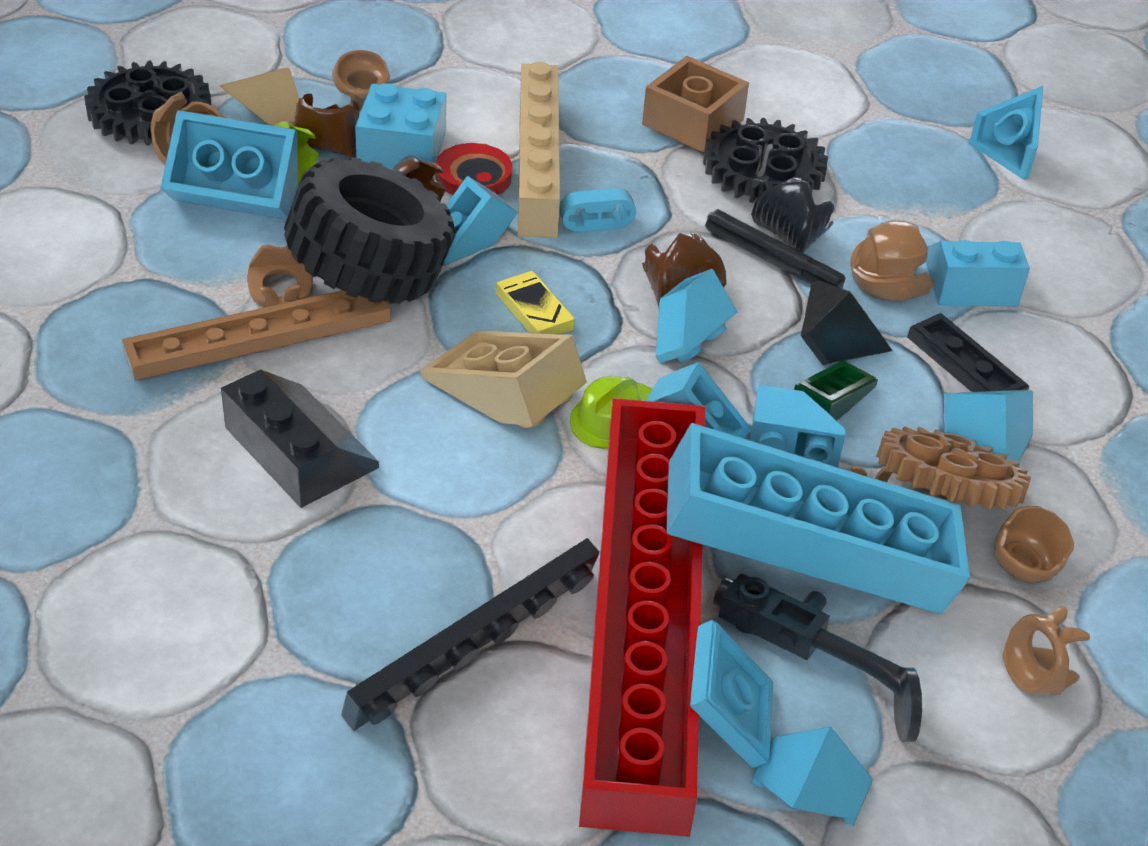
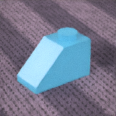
M469 176L465 178L446 204L453 218L455 238L444 264H451L495 245L518 214L515 209L495 192Z
M699 362L659 378L646 401L705 406V427L743 439L746 438L751 429Z

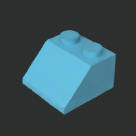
M960 240L939 241L927 246L928 258L926 266L931 279L935 282L933 289L938 305L1019 307L1030 270L1021 242H971Z

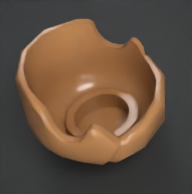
M1039 506L1020 507L1015 509L1000 527L995 537V556L1000 566L1012 577L1035 584L1052 580L1063 569L1074 550V541L1068 525L1054 512Z

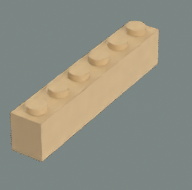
M544 62L521 63L518 237L558 238L560 206L558 65H549Z

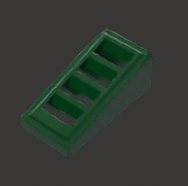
M842 360L795 384L794 390L804 391L837 421L876 387L878 379Z

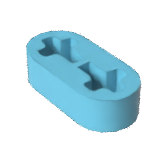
M623 188L572 192L564 196L559 206L564 226L573 232L622 228L630 224L635 219L637 213L632 196ZM582 208V209H580L579 214H578V215H575L576 212H577V209Z

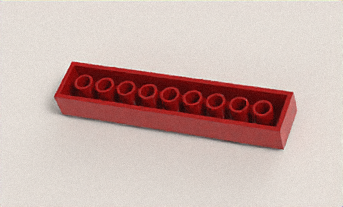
M613 398L579 827L690 837L697 802L699 715L690 707L697 631L698 626L701 625L702 544L667 534L669 461L691 423L705 427V406Z

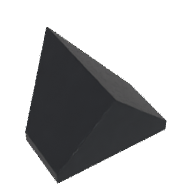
M820 280L811 283L801 337L823 366L842 360L893 351L851 291Z

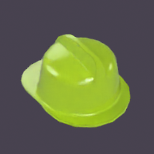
M605 376L594 380L584 390L582 400L579 401L571 412L569 422L572 433L580 442L590 447L608 449L613 398L646 401L652 388L642 383H637L630 377Z

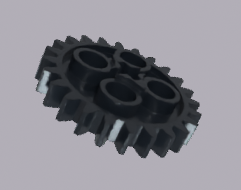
M148 60L145 66L141 67L136 62H132V68L130 69L119 65L117 66L118 73L105 71V79L95 78V86H88V95H84L88 121H92L93 129H101L102 136L114 134V140L117 142L128 137L129 143L132 145L138 139H144V143L150 145L152 141L151 121L154 111L164 105L171 96L182 92L187 100V103L182 108L196 101L212 106L209 84L203 82V76H194V69L192 68L182 71L181 64L169 68L167 67V61H163L159 66H153L152 61Z
M746 118V124L744 125L733 120L731 128L721 125L720 132H711V139L706 140L703 165L706 166L705 174L712 175V184L722 183L721 191L725 192L733 189L735 190L734 198H739L745 194L749 196V203H753L763 191L784 183L791 178L809 181L811 193L812 190H820L821 182L825 181L828 156L824 155V146H817L818 138L807 139L808 131H794L795 124L785 128L781 126V120H776L774 124H768L765 118H761L760 123H754L752 119ZM772 144V149L769 151L765 172L762 177H758V173L761 171L764 162L766 148L768 145Z

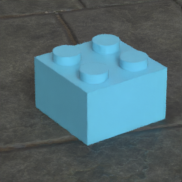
M388 83L380 85L371 84L355 126L356 158H360L363 162L370 163L374 161L381 163L383 167L393 169L395 165L408 156H415L419 160L436 164L446 133L447 93L433 91L429 88L412 89L396 87Z

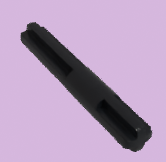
M715 209L708 214L705 224L708 231L809 284L820 280L843 288L846 277L839 271L719 209Z

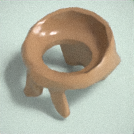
M366 50L349 51L339 57L332 70V79L337 89L341 93L350 96L351 100L356 101L359 105V110L363 106V100H366L371 84H390V74L386 62L378 54Z
M262 245L249 264L247 275L249 292L253 301L263 308L311 296L313 276L305 271L303 263L298 264L291 250L288 249V245L284 247ZM279 273L293 275L297 280V285L288 287L285 290L284 296L278 297L271 288L263 287L266 277Z
M1064 606L1058 607L1047 616H1040L1038 614L1026 615L1010 630L1004 647L1003 660L1012 681L1024 692L1060 696L1067 687L1076 683L1080 678L1078 673L1069 669V656L1066 644L1088 641L1090 634L1078 628L1067 627L1061 629L1058 626L1067 618L1068 611ZM1041 631L1051 642L1053 649L1033 647L1034 633Z

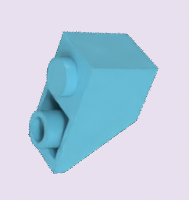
M713 269L684 279L660 298L656 358L659 363L675 358L679 362L691 359L702 350L699 345L700 343L714 339L727 329L724 323L738 313Z
M759 384L750 441L838 467L846 429L804 391Z

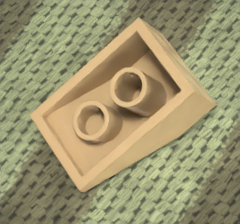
M476 330L420 370L424 380L495 421L520 425L522 428H530L541 424L548 413L558 405L570 401L573 397L572 394L587 383L573 335Z

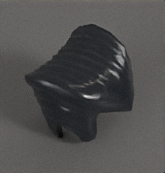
M791 178L784 183L763 191L754 203L751 216L754 223L758 226L770 230L774 235L784 239L788 246L804 253L817 238L833 225L834 222H829L835 209L831 201H825L819 205L814 203L809 181Z

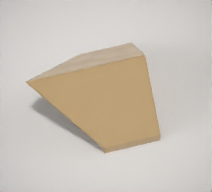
M289 67L218 85L268 125L274 126L282 121L292 125L295 121L296 106L300 97Z

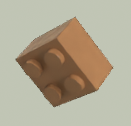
M686 56L646 86L642 125L657 131L661 135L682 142L692 149L704 152L706 140L711 139L712 131L720 132L721 125L731 128L733 120L739 123L744 120L749 82Z

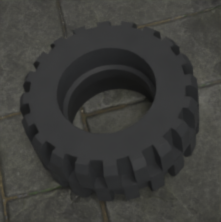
M341 157L331 158L328 161L322 160L305 171L284 226V236L288 249L291 250L292 256L298 264H304L306 272L313 277L318 276L324 280L325 285L332 289L339 288L345 291V295L354 298L361 296L368 298L369 302L381 303L384 300L390 304H400L405 300L408 302L416 300L428 293L438 278L455 238L453 218L446 204L440 203L439 196L436 193L425 189L424 184L417 179H410L404 176L402 171L395 168L393 170L388 169L378 162L371 161L368 163L363 162L360 158L352 157L348 160H343Z

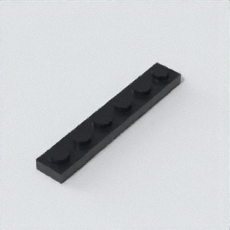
M588 538L573 546L348 690L341 716L353 731L369 721L372 725L382 722L393 713L398 705L397 703L408 695L413 694L414 697L423 695L436 684L439 675L451 667H454L455 670L464 668L475 659L480 648L492 640L495 644L505 641L516 631L519 623L530 615L537 619L554 606L559 596L567 591L575 594L582 590L594 577L592 569L600 551Z

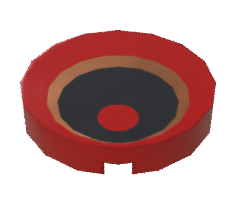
M481 143L457 144L445 149L437 157L436 164L443 169V173L436 172L435 178L437 182L440 181L446 187L445 191L451 195H454L467 176L493 192L495 191L497 195L504 192L511 184L513 164L509 156L499 148Z

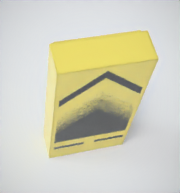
M533 270L496 282V295L529 333L564 334L574 330L575 318Z

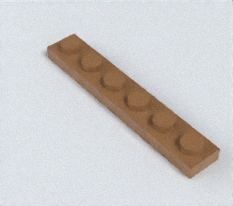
M341 290L122 339L123 350L135 381L391 322L390 307L384 300L381 303L369 302L368 298L361 296L354 298L345 295L346 292Z

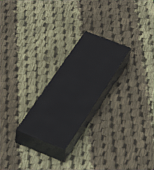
M942 313L910 326L907 338L971 392L1029 390L1030 386Z

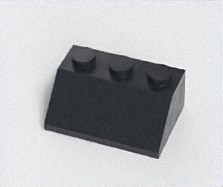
M260 369L221 387L225 428L300 508L379 468V461L302 384Z

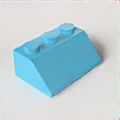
M177 110L160 189L174 201L287 219L298 184L297 131L295 129Z

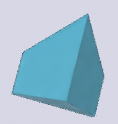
M1044 85L977 112L969 144L1023 180L1030 176L1038 148Z
M1033 391L944 393V433L957 434L976 441V445L990 446L994 453L1007 454L1006 460L1019 462L1033 436Z
M828 726L772 737L770 741L769 763L757 768L752 783L760 787L764 785L792 809L844 818L843 822L854 826L873 779L833 728Z

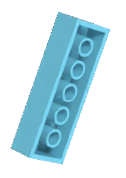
M694 423L690 424L669 461L667 534L939 614L945 611L970 580L961 505Z

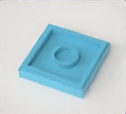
M714 620L698 626L690 707L753 769L769 763L773 681Z

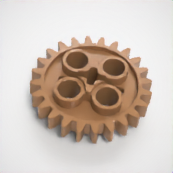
M903 426L902 430L892 428L891 432L885 431L876 455L879 458L878 463L886 466V472L897 474V480L910 481L913 483L912 488L914 489L925 488L929 490L931 496H939L953 503L964 502L970 507H973L974 503H979L987 509H992L993 505L1003 510H1006L1008 505L1016 508L1018 503L1023 504L1031 480V476L1027 475L1028 470L1020 468L1019 462L1006 460L1007 454L994 453L990 446L976 445V441L952 433H942L936 429L934 433H931L921 427H918L917 431Z

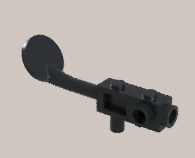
M742 573L735 580L725 577L721 581L713 603L720 607L719 618L734 624L743 633L754 634L805 660H808L817 648L866 672L894 692V720L900 741L915 742L917 740L922 720V692L920 679L915 668L901 667L827 631L830 615L822 612V609L827 604V600L818 591H811L805 600L801 602L770 587L761 578L749 577Z

